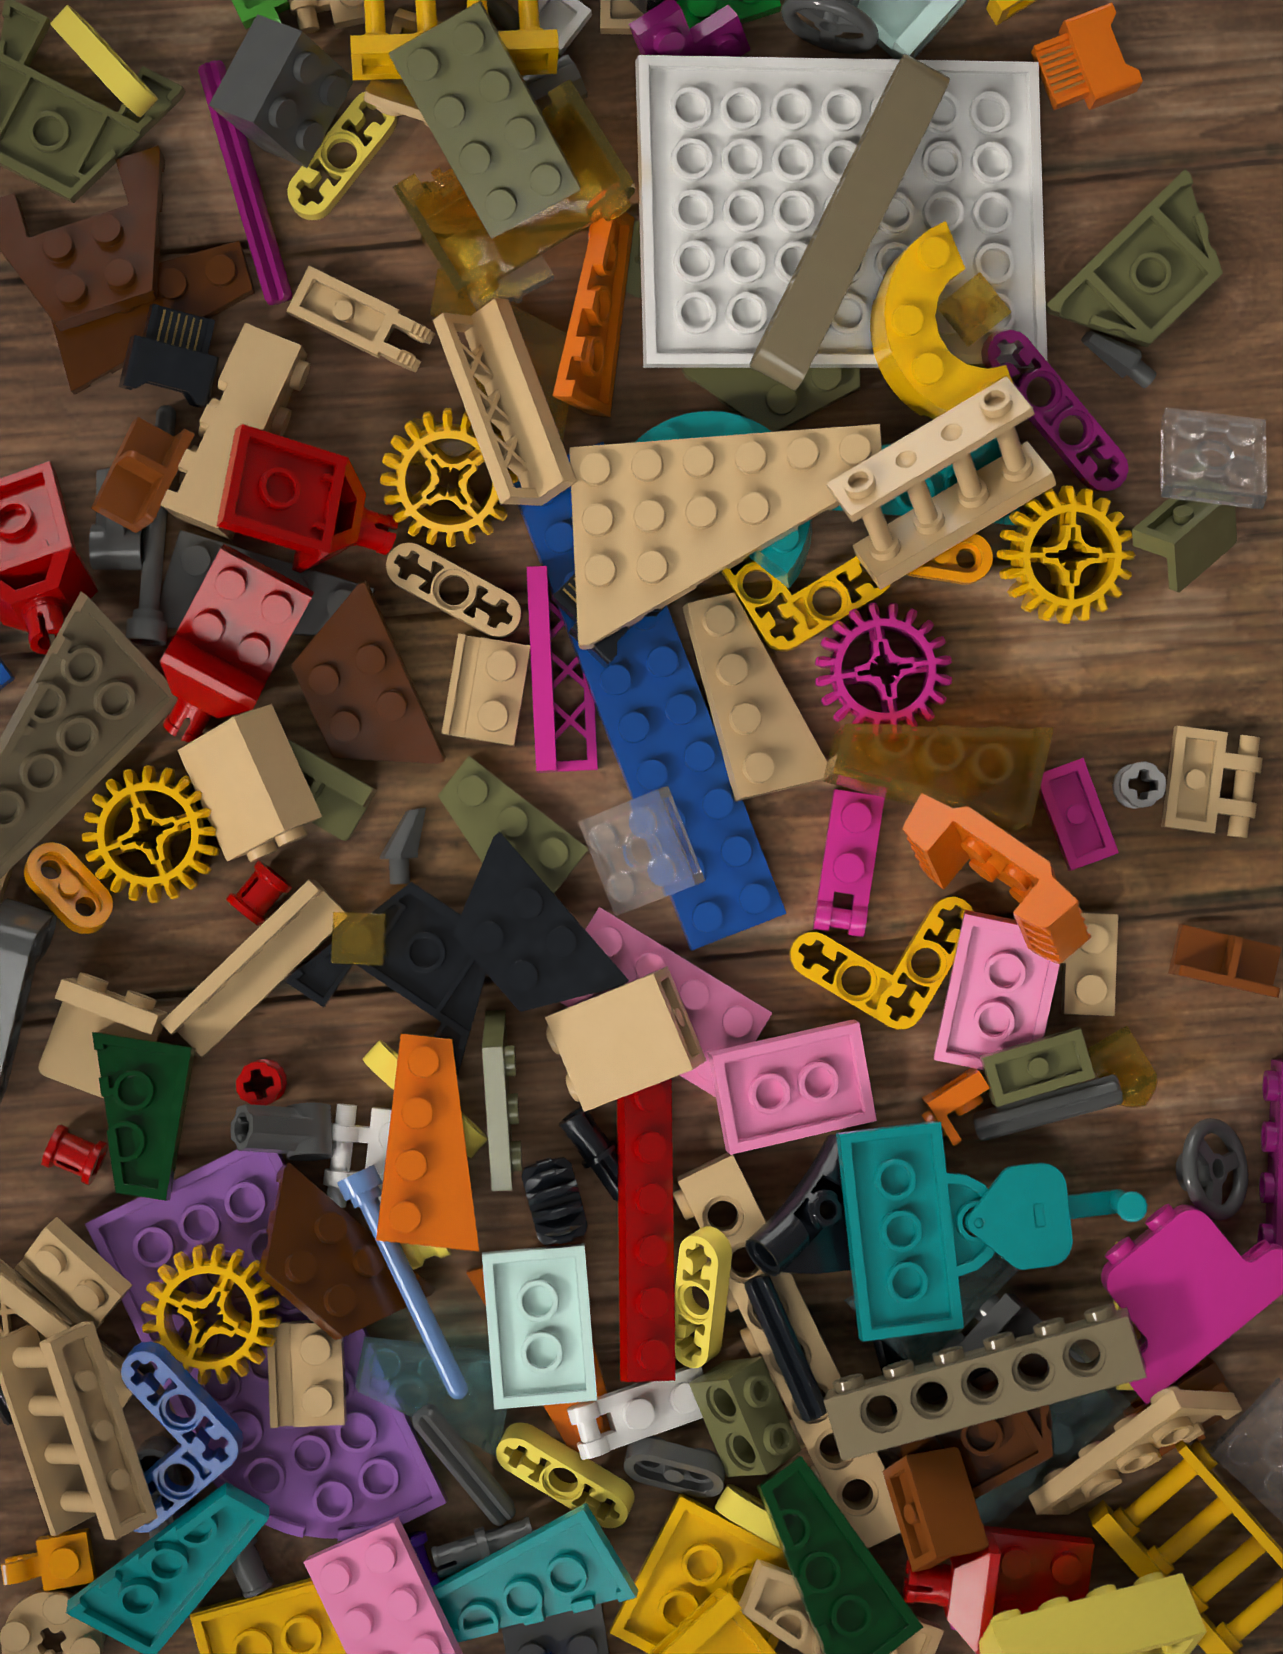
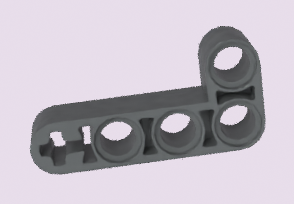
M9 898L0 904V1104L9 1082L36 964L47 952L57 923V916L52 911Z

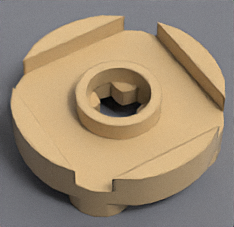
M42 1588L24 1597L11 1611L0 1632V1643L2 1645V1654H102L106 1634L66 1614L68 1600L78 1592L74 1591V1593L66 1590L57 1589L44 1591ZM49 1628L52 1633L62 1631L65 1634L66 1638L61 1643L63 1651L56 1653L53 1649L47 1650L42 1645V1641L45 1639L44 1629Z

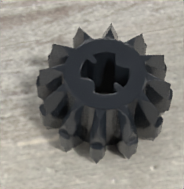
M550 1157L525 1167L521 1177L538 1240L545 1246L555 1243L560 1245L585 1235L588 1225L572 1164L564 1157L555 1159Z

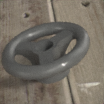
M786 0L782 6L781 14L787 27L801 39L819 48L836 53L859 54L871 50L878 42L879 33L876 24L867 14L857 8L860 0ZM797 12L814 22L819 30L805 23L798 16ZM843 32L863 33V37L855 39L836 36L843 34Z
M1207 1118L1196 1123L1189 1131L1184 1142L1183 1151L1176 1162V1176L1180 1186L1188 1193L1194 1206L1212 1220L1222 1221L1229 1219L1241 1208L1248 1188V1165L1244 1148L1235 1131L1219 1119ZM1211 1133L1217 1135L1226 1145L1228 1153L1224 1155L1214 1154L1204 1137ZM1233 1170L1232 1189L1228 1199L1222 1204V1184L1227 1178V1173Z

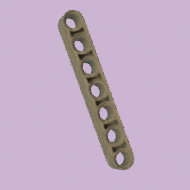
M907 54L902 56L749 364L750 368L794 391L799 387L948 87L949 77Z

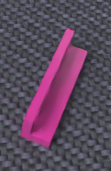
M547 566L526 567L536 772L598 770L595 702L584 673L582 680L572 671L579 663L577 656L567 666L552 652L551 640L564 627V622L559 610L549 601ZM550 611L561 620L552 631ZM552 660L563 670L554 681ZM567 675L584 689V702L571 716L554 702V690ZM584 710L586 731L575 722V719ZM555 711L566 720L557 731L555 727ZM570 725L586 738L587 760L557 761L556 740Z

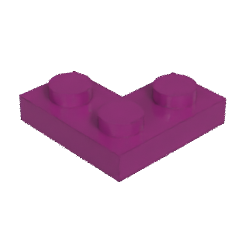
M665 0L628 24L641 55L741 57L751 50L739 17L729 4L690 29L682 8L675 0Z

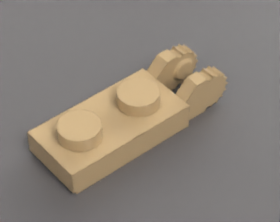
M308 266L287 309L289 315L378 359L381 355L390 362L415 373L421 361L412 353L403 349L400 350L387 343L394 327L420 343L430 344L435 335L433 331L401 315L399 309Z

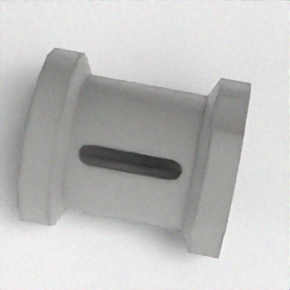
M1137 762L1121 768L1115 775L1112 784L1113 794L1118 802L1125 807L1132 809L1150 807L1164 796L1166 779L1164 774L1152 763ZM1139 772H1141V780L1149 782L1150 789L1147 792L1141 793L1139 799H1137V790L1129 789L1128 782L1130 779L1138 778Z

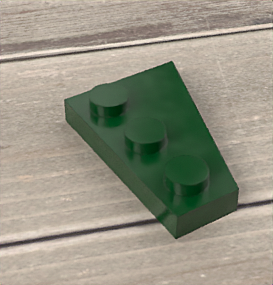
M92 1032L94 1050H97L101 1075L99 1078L101 1097H104L108 1122L107 1138L115 1192L168 1201L171 1198L196 1048Z

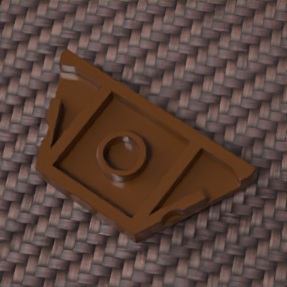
M367 580L362 581L291 664L295 676L333 758L428 764L444 762L446 756Z
M287 1163L282 1166L277 1172L276 1182H279L275 1209L270 1211L266 1230L268 1244L262 1252L258 1275L335 1341L406 1308L407 1305L373 1234L293 1165ZM413 1270L425 1297L431 1296L436 1289Z
M1030 1353L1020 1359L1019 1367L1026 1375L1037 1377L1043 1375L1048 1370V1362L1043 1356ZM987 1369L969 1381L976 1389L986 1391L997 1385L998 1378L992 1370ZM947 1392L928 1403H942L948 1397ZM1051 1404L895 1446L887 1450L901 1459L906 1455L957 1447L960 1450L974 1498L977 1499L1053 1457L1055 1451Z

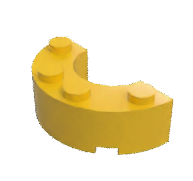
M946 221L923 233L889 266L883 275L884 278L879 286L876 299L873 301L870 320L873 352L884 379L892 391L910 409L920 416L926 415L932 419L939 417L1006 376L1013 383L1006 365L988 369L967 365L950 353L939 336L935 317L939 295L947 283L966 269Z

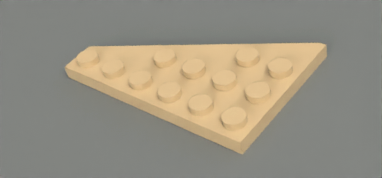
M880 424L569 447L570 465L577 481L571 485L578 646L580 649L594 648V644L625 626L630 627L639 622L646 614L656 608L661 609L696 589V585L726 568L734 567L744 561L746 556L757 550L761 551L798 530V526L824 511H831L838 507L840 504L829 491L826 483L882 451Z

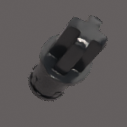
M581 1106L563 1118L559 1126L564 1130L568 1138L571 1139L584 1159L582 1161L583 1167H591L611 1197L618 1202V1155L614 1151L617 1143L615 1140H608L590 1112H584Z

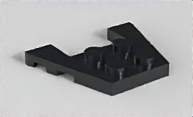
M410 882L348 932L323 949L313 959L292 973L286 980V983L322 1007H326L353 965L356 964L441 1022L433 1037L452 1039L458 1079L487 973L453 935L461 914L415 883Z

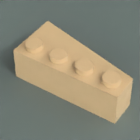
M244 324L218 380V389L224 391L220 400L211 399L199 420L198 435L202 437V441L199 447L194 445L190 450L186 448L178 466V470L181 471L179 478L181 486L177 493L167 489L160 506L179 520L233 540L236 532L217 527L216 524L235 429L241 424H245L276 435H284L292 410L286 408L293 389L301 391L310 370L311 364L305 361L308 354L302 345L250 324Z

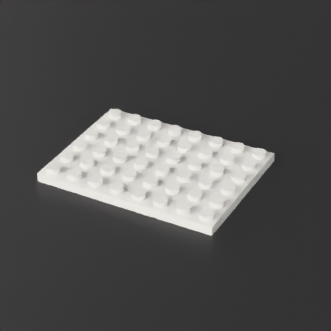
M638 55L635 64L644 368H750L749 364L893 71L900 61L899 59ZM918 60L949 77L950 82L810 368H879L871 342L870 320L872 304L876 299L879 286L884 278L883 275L893 261L916 239L944 221L947 222L966 268L947 283L938 298L935 315L939 336L950 353L967 365L986 368L982 362L981 350L988 336L997 331L1015 330L1024 334L1047 361L1039 62ZM999 342L997 345L1001 350V354L997 358L999 364L1010 362L1016 368H1034L1032 362L1024 367H1021L1012 356L1013 351L1017 348L1014 343L1002 344Z

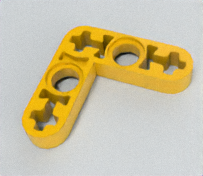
M857 556L794 595H791L784 584L755 561L743 566L736 575L728 568L721 571L764 642L776 651L786 652L797 648L831 627L836 621L846 618L849 615V611L853 609L859 610L885 593L890 587L888 585L880 590L879 587L873 588L870 583H865L853 592L860 600L851 603L848 589L837 577L845 574L847 583H850L862 573L861 562ZM753 571L766 573L772 582L770 594L762 599L749 597L743 589V580L746 575ZM821 588L836 590L841 598L840 610L831 616L819 614L812 604L813 595ZM778 595H781L786 604H780L776 608L785 621L793 618L797 622V625L792 630L794 639L787 641L784 636L774 638L771 635L770 631L773 630L776 624L769 611L763 618H760L756 612V609L769 606Z
M944 897L937 900L929 909L891 974L818 932H805L792 942L789 950L790 961L793 968L800 974L885 1025L897 1030L908 1029L920 1020L953 965L960 929L951 928L943 940L953 943L949 953L938 943L925 940L923 938L925 933L929 929L934 935H938L944 924V921L938 917L941 909L951 911L955 905L961 909L959 913L961 920H963L964 910L973 911V909L964 899L958 897ZM816 940L820 941L823 944L820 952L834 962L838 951L846 956V959L836 967L832 983L822 979L829 971L825 967L813 963L808 969L802 965L804 956L798 951L803 943L812 946ZM922 948L932 949L937 953L940 960L938 971L926 978L919 977L911 967L913 955ZM851 966L864 967L870 975L869 988L860 995H851L842 986L841 978L843 973ZM904 973L912 982L927 986L928 988L922 997L914 990L907 1002L913 1008L912 1014L909 1017L900 1015L895 1021L889 1017L892 1009L886 1002L890 996L895 998L902 996L907 985L897 981L900 975Z

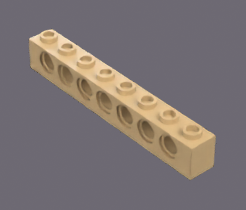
M727 1152L677 1176L681 1189L673 1192V1195L685 1220L695 1217L700 1228L710 1226L720 1230L729 1240L732 1254L737 1249L746 1247V1241L766 1223L734 1154L730 1155ZM727 1201L736 1207L737 1216L732 1224L726 1227H718L709 1221L708 1211L714 1203ZM707 1257L708 1263L709 1261H711V1258ZM731 1266L726 1306L730 1313L737 1309L740 1310L748 1326L739 1331L752 1358L762 1355L781 1402L784 1401L792 1417L789 1422L801 1449L806 1447L814 1463L810 1469L867 1549L901 1533L882 1472L885 1470V1467L878 1452L844 1461L841 1460L840 1454L836 1456L826 1455L820 1450V1443L826 1435L833 1433L828 1414L826 1413L822 1417L809 1422L802 1420L758 1317L752 1310L753 1306L744 1287L746 1281L757 1275L764 1274V1272L756 1266L750 1272L741 1273ZM780 1273L776 1277L770 1276L796 1337L803 1346V1353L818 1387L827 1394L828 1390L834 1389L833 1382L841 1378L840 1373L792 1274ZM860 1479L866 1481L870 1485V1490L863 1500L852 1502L842 1496L844 1486L851 1480Z

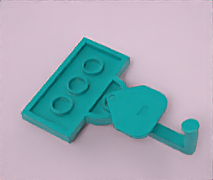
M939 1121L836 1133L858 1335L861 1341L963 1329L964 1322L958 1277L977 1271L992 1258L994 1252L1013 1267L1020 1270L1055 1266L1063 1262L1072 1249L1071 1219L1118 1213L1127 1222H1137L1147 1213L1148 1205L1146 1199L1142 1194L1134 1191L1128 1192L1121 1189L1068 1195L1063 1174L1056 1167L1047 1163L1009 1166L999 1174L989 1189L983 1183L965 1174L947 1172L942 1127ZM964 1228H965L967 1231L973 1233L974 1235H969V1234L964 1230Z

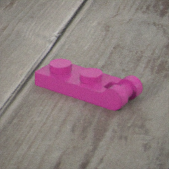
M838 789L833 790L813 930L828 932L829 927L848 930V935L864 936L885 797ZM834 892L853 895L851 910L833 907Z

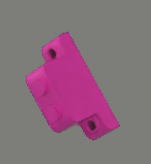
M1166 1204L1145 1221L1148 1229L1134 1241L1129 1236L1123 1238L1105 1254L1109 1261L1105 1264L1101 1273L1103 1287L1121 1309L1128 1308L1132 1323L1141 1333V1338L1137 1341L1146 1367L1147 1378L1129 1382V1384L1146 1405L1150 1402L1152 1396L1168 1388L1283 1294L1282 1246L1268 1243L1264 1239L1240 1256L1205 1213L1191 1205H1179L1172 1208L1170 1204Z

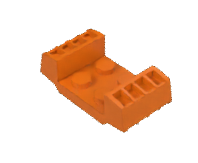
M923 793L920 795L902 830L907 835V840L911 844V849L915 852L919 866L939 887L945 889L970 859V867L989 882H993L998 878L1011 887L1009 893L1020 903L1013 914L1027 948L1046 960L1061 964L1091 938V935L1087 932L1088 926L1084 924L1085 918L1081 915L1082 910L1078 907L1079 901L1057 881L1051 863L969 806L953 809Z

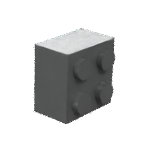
M257 14L209 106L264 151L308 168L354 81L348 72L303 31Z

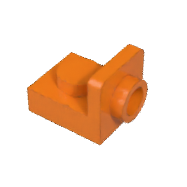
M969 1068L921 1098L928 1108V1111L921 1114L924 1122H941L942 1136H945L948 1142L955 1146L962 1139L947 1115L955 1111L957 1116H961L971 1111L984 1101L980 1094L990 1089L978 1069Z

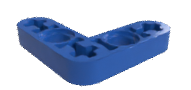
M151 1341L142 1342L134 1346L122 1364V1380L126 1387L171 1433L179 1444L143 1473L150 1495H153L156 1488L161 1495L154 1503L158 1518L134 1530V1532L138 1533L150 1532L156 1529L227 1470L237 1459L244 1441L238 1424L166 1348ZM154 1362L157 1368L153 1374L149 1372L142 1376L137 1371L141 1363ZM168 1378H170L173 1382L168 1385L162 1396H159L156 1393L159 1386H164ZM180 1394L188 1396L195 1403L196 1413L191 1417L185 1418L177 1416L170 1408L169 1399L174 1395ZM206 1416L209 1420L205 1428L201 1426L198 1432L194 1433L192 1430L195 1429L201 1422L202 1418ZM223 1436L228 1441L225 1449L219 1447L213 1451L208 1446L211 1438L217 1440ZM179 1463L186 1465L193 1472L194 1482L187 1486L176 1485L168 1477L167 1468Z

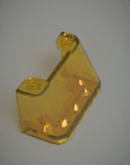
M570 79L548 92V96L553 103L547 106L542 111V114L582 186L578 192L491 239L452 168L444 173L440 167L431 172L432 182L425 181L421 183L414 173L393 186L401 209L459 298L463 299L471 296L475 302L486 298L499 288L500 284L498 281L599 219L604 217L605 221H611L624 214L632 206L629 199L635 193V183Z

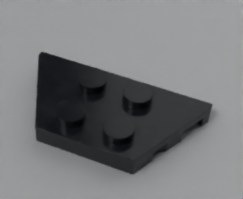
M498 832L491 841L453 933L455 938L520 1012L626 984L629 979L504 835Z

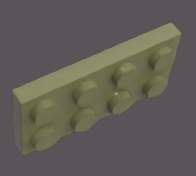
M481 0L388 53L491 239L581 190V184Z

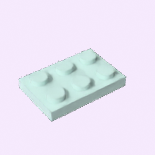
M585 1243L482 1252L494 1410L597 1401Z

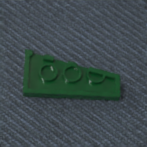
M797 1455L757 1486L823 1654H890L923 1628L920 1621L802 1456Z

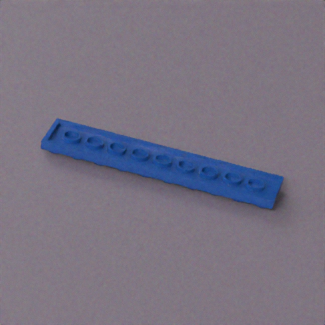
M604 442L595 445H604ZM519 479L518 482L513 483L514 488H522ZM571 486L542 506L518 505L541 566H547L548 584L552 595L575 574ZM557 605L690 951L787 914L743 800L736 802L734 800L716 730L667 605L656 617H644L635 623L618 640L617 656L606 668L586 649H580L578 642L569 634L575 622Z

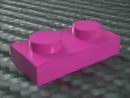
M1084 758L1033 776L1068 871L1119 853Z

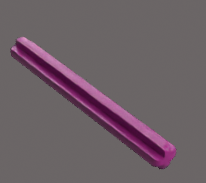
M221 60L207 62L199 66L198 73L262 292L268 305H279L292 299V291L246 135L209 106L227 70Z

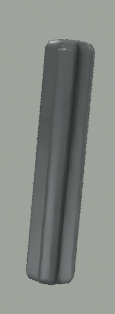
M1109 1075L999 1107L977 1111L973 1114V1123L979 1139L987 1141L1120 1105L1123 1102L1124 1096L1117 1076Z
M428 1403L421 1409L416 1410L412 1415L414 1429L488 1519L497 1526H501L507 1520L512 1519L516 1513L513 1500L434 1404Z

